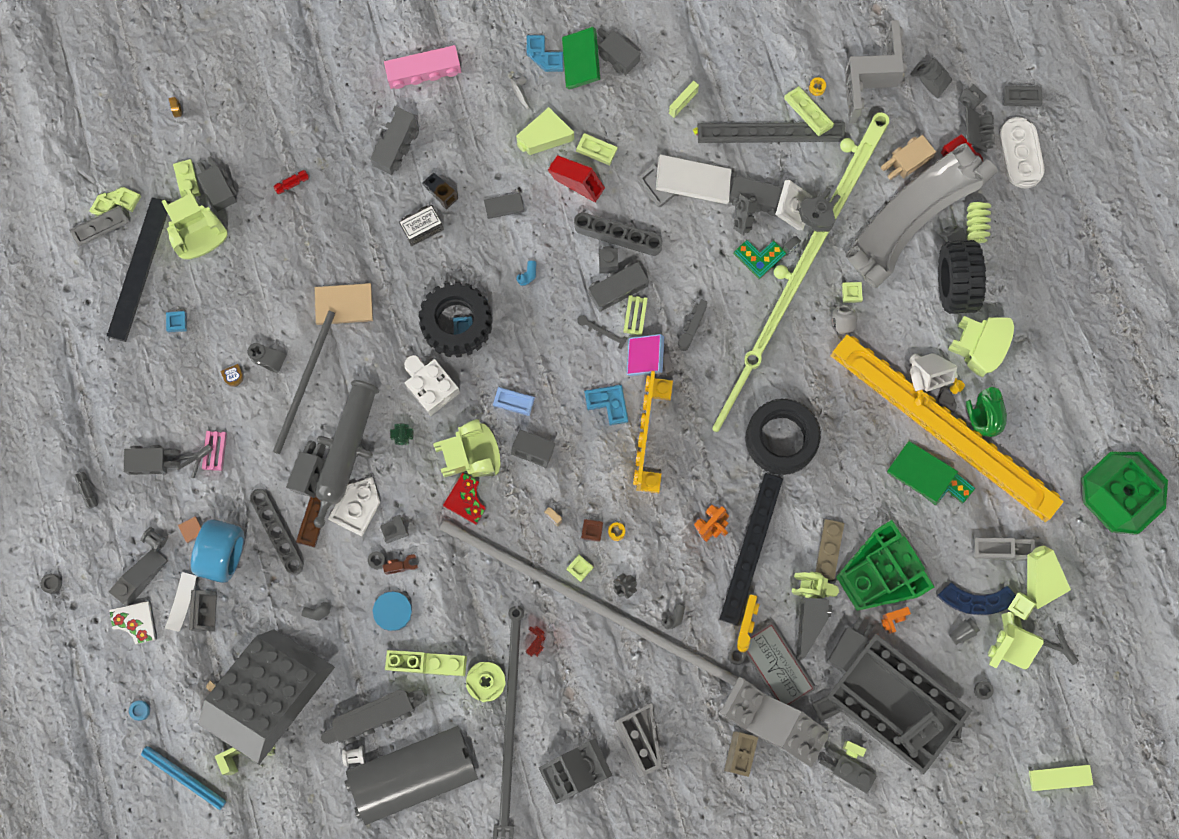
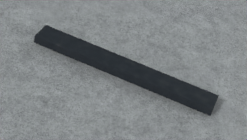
M151 197L107 332L108 338L127 341L168 214L162 199Z
M768 473L764 474L721 611L720 621L735 626L739 624L784 478Z

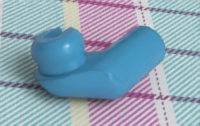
M528 261L527 272L517 276L516 280L520 285L526 286L536 278V261Z

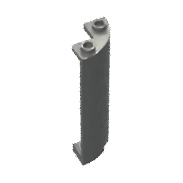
M456 726L347 770V780L344 782L348 792H352L357 806L354 808L357 818H362L364 824L368 825L478 780V776L468 753L465 739L459 726Z

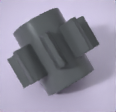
M622 573L613 580L615 583L613 586L614 592L619 597L625 596L628 599L637 592V582L633 576H626Z

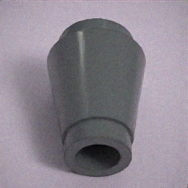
M969 618L968 620L965 619L949 636L957 645L977 636L976 633L980 629Z

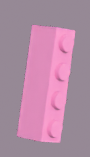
M455 45L384 61L390 89H400L410 84L418 85L423 81H435L440 79V77H453L461 73Z

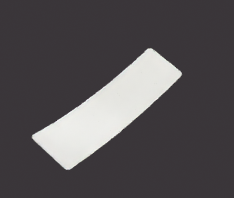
M181 573L175 600L165 625L166 629L180 631L189 607L191 590L194 589L196 575Z

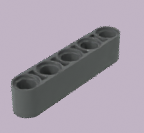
M583 212L578 213L574 218L575 231L581 235L651 256L658 255L662 250L663 241L657 234ZM585 221L587 225L580 226L578 222ZM598 226H602L605 228V230L599 232L596 230V228ZM619 231L622 232L623 235L621 237L614 236V233ZM633 237H639L641 241L633 242L631 239ZM656 242L659 246L652 248L649 244Z

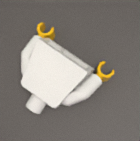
M934 353L922 357L918 354L911 356L910 363L912 367L910 375L915 392L918 393L914 401L917 406L922 404V400L924 405L929 401V395L923 392V390L928 392L951 383L953 384L950 386V391L953 394H957L964 389V382L957 379L956 371L958 366Z

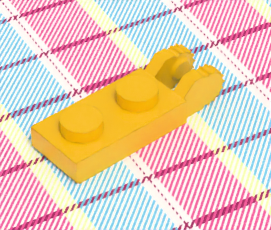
M749 595L737 641V648L741 653L749 649L751 638L748 633H753L755 622L752 621L753 614H758L760 606L759 603H756L757 596Z

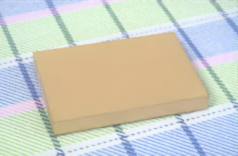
M371 283L314 287L317 325H323L328 311L335 313L332 324L373 321Z

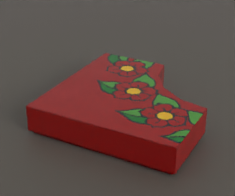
M462 473L443 504V507L476 526L486 510L477 497L479 482Z

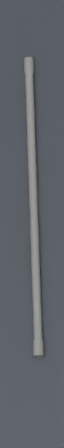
M445 519L440 527L441 531L472 545L735 686L739 677L462 530L459 526Z

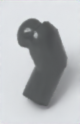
M323 602L316 609L304 607L301 616L319 621L329 615L331 606L329 603Z
M676 604L674 614L662 620V625L665 629H673L681 625L685 606Z

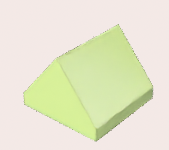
M1013 612L1001 614L1004 628L1007 623L1022 628L1019 616Z

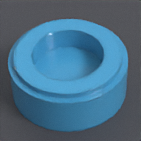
M135 701L129 707V715L134 720L143 721L150 715V706L145 701Z

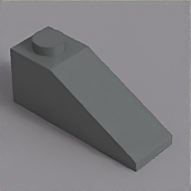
M152 548L120 577L109 590V593L122 604L130 606L168 560Z

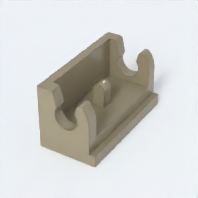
M733 732L724 771L749 777L758 737L741 732Z

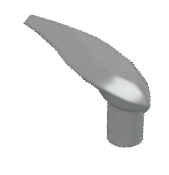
M522 76L518 80L511 79L512 89L516 97L529 109V104L521 88L527 82L525 77Z

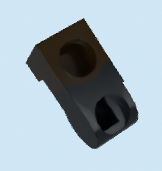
M432 173L422 182L427 191L446 210L458 200L456 191L435 173Z

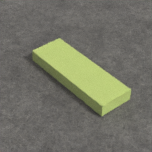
M800 86L785 95L784 99L818 136L833 128L834 123Z
M1090 765L1029 771L1032 791L1093 785Z

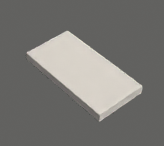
M659 155L656 190L728 204L731 169Z

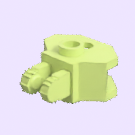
M802 572L795 573L794 575L797 580H801L799 589L792 588L794 595L818 599L829 596L836 597L839 593L838 587L828 583V579L821 575V573Z

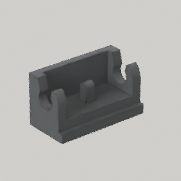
M520 429L512 445L511 455L547 468L554 452L555 443Z
M191 590L189 630L215 632L217 592Z
M931 711L926 713L897 738L907 751L914 755L926 743L943 731L944 727Z

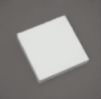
M785 180L775 215L797 230H803L805 223L801 221L798 210L802 201L805 198H812V195L791 180Z

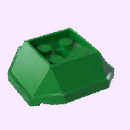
M1109 452L1081 478L1083 504L1111 533L1138 535L1166 509L1168 480L1141 452ZM1124 487L1130 490V496L1124 493Z

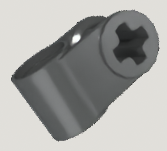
M259 343L251 344L247 350L248 356L253 363L275 373H279L287 356L279 350ZM260 351L261 354H257L255 357L254 353H258Z

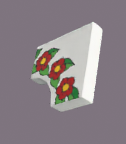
M149 601L109 610L112 629L128 632L133 637L136 645L156 640Z

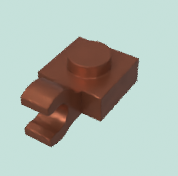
M408 555L403 562L399 561V559L387 561V564L383 565L384 573L389 575L404 572L405 570L418 569V565H410V560L416 559V555Z

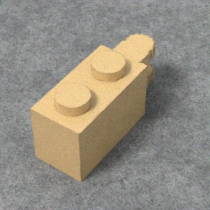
M923 135L918 138L913 137L907 142V146L897 148L892 153V158L883 164L881 169L885 171L894 166L896 170L892 171L888 178L892 180L900 174L904 179L933 159L936 151Z

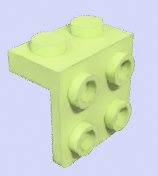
M1007 623L1004 630L999 632L995 645H992L989 649V665L997 668L1001 660H1005L1022 669H1028L1042 647L1044 640L1042 637Z

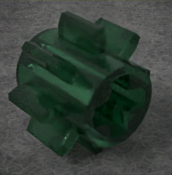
M395 424L394 429H390V438L394 440L395 445H408L409 440H413V429H409V424Z

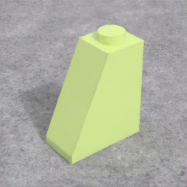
M548 107L516 136L517 146L522 152L526 151L529 155L572 142L574 140V131Z
M1039 546L1027 555V597L1037 603L1036 609L1045 606L1071 590L1054 550L1046 546Z

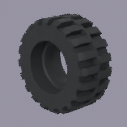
M975 240L947 241L941 246L938 259V288L942 307L949 314L976 313L982 308L986 293V266L981 245Z
M455 281V285H450V282L444 283L445 287L442 288L438 285L434 288L435 292L433 294L429 292L426 295L427 300L421 303L418 317L424 339L439 354L443 352L447 357L456 355V358L462 357V354L465 353L469 356L473 354L472 351L474 349L477 351L481 349V344L486 343L489 339L488 334H491L493 321L488 301L485 296L481 295L480 290L477 288L472 289V285L467 283L463 286L461 282ZM461 305L469 308L473 313L474 321L471 327L465 332L456 335L443 332L438 324L440 314L450 306Z

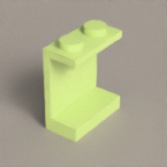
M275 745L267 754V756H272L275 754L273 750L276 748ZM234 748L215 756L222 775H233L238 772L232 757L240 754V752Z

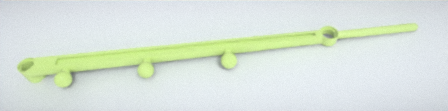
M880 112L874 115L859 146L855 145L851 138H845L840 143V148L843 152L848 153L852 151L855 154L830 200L831 202L837 194L841 196L833 209L835 219L840 214L888 127L889 117L885 113ZM877 121H880V122H882L884 125H883V126H878V125L876 124V122H877ZM814 230L793 273L789 272L785 265L775 267V277L778 279L786 278L788 282L752 351L745 355V368L712 427L714 432H719L752 369L760 366L762 353L829 232H816ZM754 355L758 358V363L751 365L748 363L747 358Z

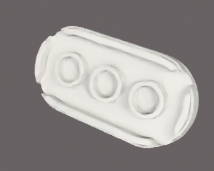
M1011 118L1005 122L999 132L1006 175L1013 185L1025 189L1032 188L1041 181L1045 171L1037 130L1025 118Z

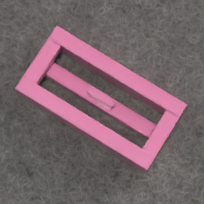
M206 431L205 446L207 444L211 445V437L213 436V450L211 452L210 466H208L209 454L203 457L202 469L223 471L227 433ZM218 437H221L218 466H215Z

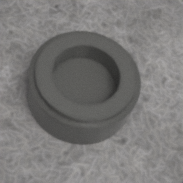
M47 574L41 579L40 586L44 592L54 594L61 589L62 580L55 574Z

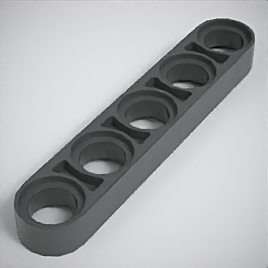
M254 490L250 494V501L282 564L290 574H299L304 567L303 561L275 507L264 490ZM258 493L264 494L265 498L262 503H255L254 497ZM266 510L273 512V517L270 520H264L263 513ZM274 527L282 529L280 536H272L271 532ZM288 543L291 547L290 551L287 554H282L280 551L281 545ZM293 560L299 562V568L295 571L289 569V564Z

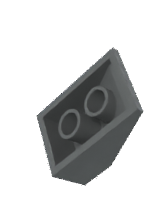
M805 597L800 602L797 661H801L806 657L828 618L831 617L832 605H829V600Z

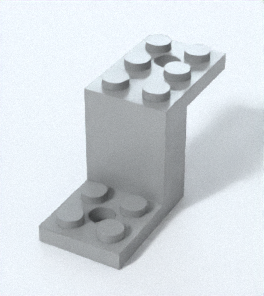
M892 20L885 37L887 55L853 56L849 59L845 70L849 123H857L858 117L862 114L864 98H861V92L864 88L897 87L903 78V73L906 72V62L902 59V55H904V44H901L903 28L900 27L899 20Z
M740 677L720 712L751 735L788 752L811 768L818 759V754L830 733L802 711L765 695Z

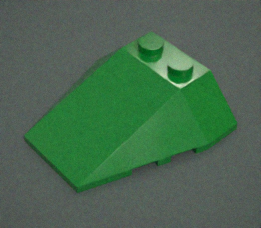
M893 520L877 528L836 577L857 611L918 598L935 588L923 562L905 534Z

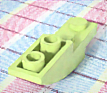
M387 650L385 670L431 675L465 676L467 656Z

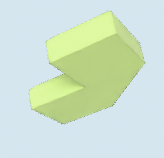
M121 187L116 189V191L98 195L89 211L98 216L115 208L116 205H121L122 208L133 212L141 195Z

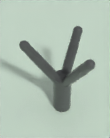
M207 444L196 454L175 457L172 460H187L177 466V470L196 460L191 478H195L201 459L209 454L213 448L210 444Z
M1057 624L1059 630L1057 637L1062 648L1045 641L1043 645L1062 652L1069 662L1075 665L1079 660L1067 646L1061 624Z

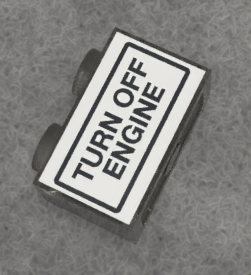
M432 205L429 207L424 206L417 213L406 215L399 221L400 227L410 246L444 230L443 224Z

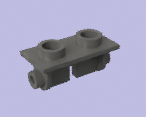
M740 194L739 201L737 202L733 229L743 236L752 230L754 216L749 215V213H755L757 205L756 196L749 195V198Z

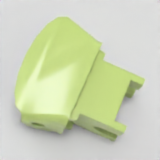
M188 187L185 189L188 195L169 205L166 200L162 201L172 220L168 222L170 227L166 228L171 245L182 259H194L216 249L228 236L227 230L209 207L200 206Z
M479 419L472 420L458 427L459 431L456 432V437L433 443L436 452L443 451L447 465L446 468L441 469L444 478L465 471L468 474H472L473 478L496 476L500 471V453L495 437L485 424L480 423Z

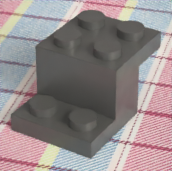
M595 739L539 767L555 804L613 776Z

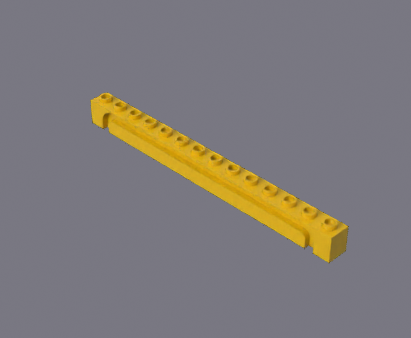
M846 335L832 352L831 357L1042 521L1047 522L1064 502L1060 499L1061 497L1058 493L1048 490L1041 480L1030 476L1027 469L1017 466L1013 463V459L1010 456L1003 455L993 443H987L982 439V435L979 432L972 431L962 419H956L952 416L949 409L939 406L932 396L929 395V401L925 405L922 400V404L917 406L914 401L918 393L915 392L913 383L908 382L901 372H895L891 369L888 362L878 359L871 349L860 345L859 340L854 336Z

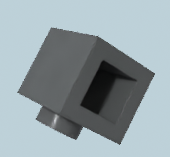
M605 246L599 249V274L618 273V248Z

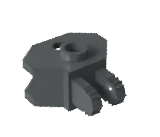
M828 187L817 198H805L798 210L801 221L816 232H829L836 220L833 209L841 196L837 194L831 202L825 200L831 193V189Z

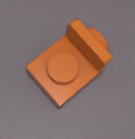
M909 607L882 615L884 618L882 619L884 630H888L889 634L896 632L892 620L895 623L907 620L906 616L911 614Z

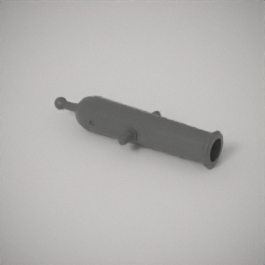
M360 380L351 381L352 389L334 437L331 439L324 436L317 437L318 443L329 446L328 454L315 487L316 497L321 501L318 517L314 520V525L317 528H322L325 525V516L328 508L343 499L356 457L361 456L370 459L373 456L371 451L361 449L360 446L375 394L379 393V389L370 383Z

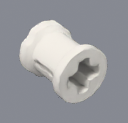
M359 746V749L351 750L343 748L342 759L344 766L352 763L364 764V747Z

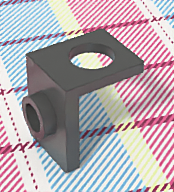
M973 84L969 89L965 88L959 101L965 107L968 106L974 110L987 95ZM972 92L977 93V94L979 95V98H978L976 95H974Z

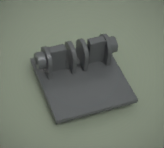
M966 106V140L982 151L987 152V149L993 148L995 144L994 125H992L994 124V115L990 111H986L984 115H981Z

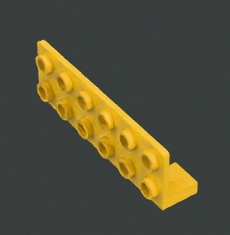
M651 371V376L646 378L645 392L649 393L648 395L644 394L643 410H646V413H642L640 429H644V432L639 433L638 447L642 449L637 451L635 466H639V470H635L633 485H637L636 491L659 494L662 473L643 471L652 398L671 401L673 380L654 378L655 371Z

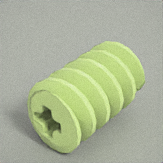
M973 202L967 207V240H975L978 243L988 241L985 237H989L991 233L985 230L991 229V226L985 223L991 222V218L986 217L991 215V211L986 210L991 208L990 203Z

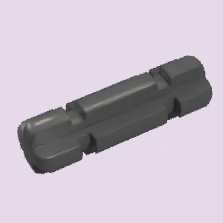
M84 472L77 473L74 477L76 482L79 483L78 487L83 499H85L86 507L89 509L96 507L98 503L96 498L93 497L94 493L90 483L86 481V474Z

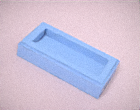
M498 387L493 406L530 416L535 397Z

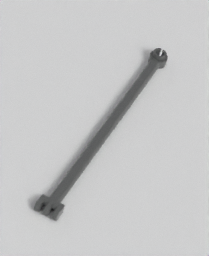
M515 606L510 608L508 613L511 619L500 816L499 825H494L493 839L498 838V832H501V839H505L506 832H509V839L514 838V826H509L520 627L521 620L524 618V611L519 606L517 608L520 612L518 617L512 615L513 611L516 610Z

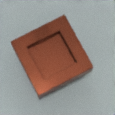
M584 519L581 539L600 542L603 522Z

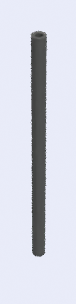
M332 311L327 313L273 450L276 454L280 455L325 342L335 313Z

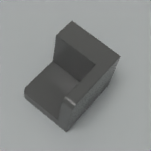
M400 515L393 517V521L380 526L386 544L409 536Z

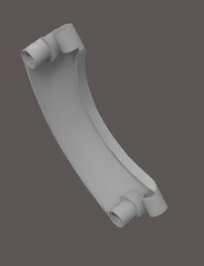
M968 144L959 145L901 190L865 228L847 252L846 258L872 287L877 288L894 272L900 253L926 222L953 202L980 189L998 172V169L991 161L985 160L983 162L979 156H975Z

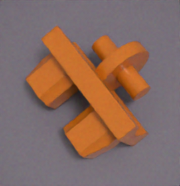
M711 505L706 511V514L711 517L706 523L700 518L694 524L705 542L712 536L717 538L720 534L723 536L728 534L725 529L729 524L726 521L729 518L726 509L722 506L718 508Z

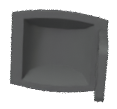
M934 58L929 61L919 62L911 72L912 77L919 76L927 90L937 99L952 82V78L947 70Z

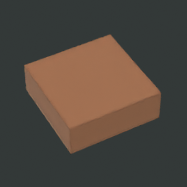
M196 516L178 525L186 543L195 540L201 529Z

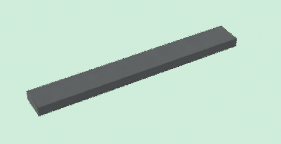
M806 122L698 123V143L841 142L846 138L845 122H833V128L820 136Z

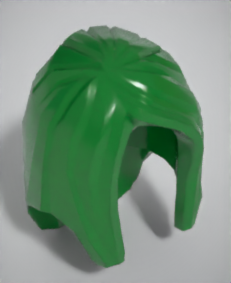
M989 387L979 393L974 409L972 408L971 400L966 401V408L975 431L987 437H995L1004 431L1007 424V412L999 388Z

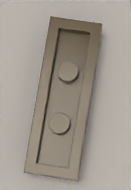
M825 519L815 572L821 573L828 580L834 581L844 523Z

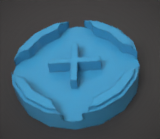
M387 592L379 596L372 610L373 618L377 625L388 631H397L404 628L412 616V606L408 598L398 592Z

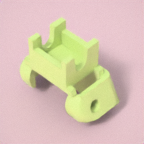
M964 316L958 325L959 328L964 329L960 340H953L948 350L966 357L964 361L969 369L978 376L984 377L986 373L996 370L1004 360L1013 338V320L1011 318L989 317L980 323Z

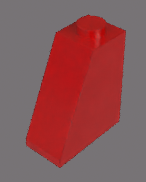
M558 155L550 164L548 171L554 180L595 203L605 189L591 167Z

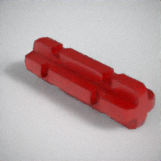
M305 170L298 172V175L294 174L273 187L277 194L285 192L284 190H289L299 185L301 181L308 180L309 176Z

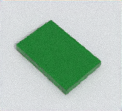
M591 27L562 37L566 88L570 90L601 80L596 28Z
M908 441L887 470V473L937 504L958 474V471Z

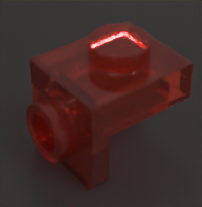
M530 626L528 630L536 638L525 653L533 658L534 655L538 657L545 647L542 645L547 639L544 637L545 632L537 626L535 628Z

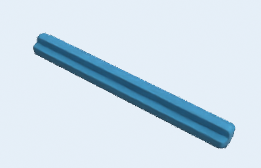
M146 746L143 749L141 756L215 808L220 810L224 807L226 800L152 748Z

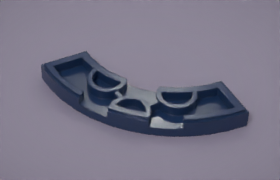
M951 582L936 596L949 607L962 613L991 615L1008 609L1016 594L1008 586H1005L992 594L972 595L959 589Z

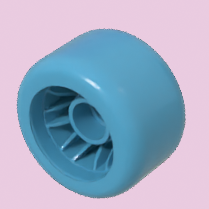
M215 519L206 521L197 535L192 551L191 571L193 574L220 583L228 582L234 575L242 555L245 537L243 529L240 526Z

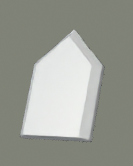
M373 477L348 484L343 499L335 505L328 520L359 536H363L381 503Z

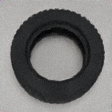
M781 398L766 402V404H763L755 411L747 426L745 442L751 459L761 469L778 475L793 474L806 467L817 453L821 441V431L817 418H815V415L808 407H805L804 404L802 405L801 402ZM777 418H786L795 422L803 434L802 448L797 453L789 456H780L771 452L765 446L762 438L763 427L769 421Z

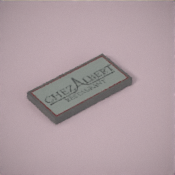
M773 622L750 636V645L748 651L745 652L746 656L774 699L791 706L816 690Z

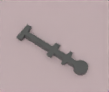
M584 315L579 316L577 319L579 325H587L589 327V332L594 329L598 331L597 336L601 337L603 334L618 342L619 349H622L628 339L626 337L620 339L605 331V326L602 325L600 328L595 325L596 321L592 323L587 321Z

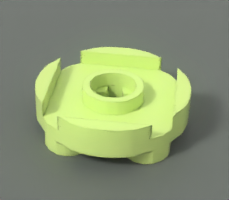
M477 663L467 674L466 688L469 694L482 702L496 700L501 696L506 686L505 675L502 669L494 663ZM482 677H485L486 679L489 677L491 678V681L489 682V687H487L486 685L483 687L481 686V683L483 682L481 679Z

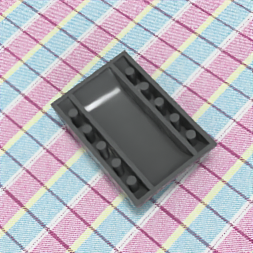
M275 629L257 635L205 698L198 725L260 765L335 667Z
M877 634L874 635L827 696L852 721L903 762L923 775L972 712L969 707ZM853 700H855L857 703L856 705L850 708L846 707L852 705L854 702ZM932 711L943 725V731L926 743L914 755H911L897 737L926 713Z

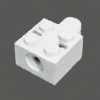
M416 355L406 359L404 363L405 369L411 378L404 383L430 417L460 394L459 388L435 359L427 365Z

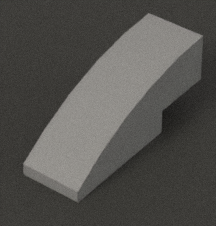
M975 538V558L1027 561V555L1035 549V539Z

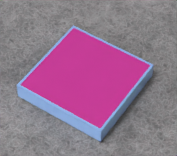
M663 335L629 338L628 376L651 374V371H655V374L663 372Z

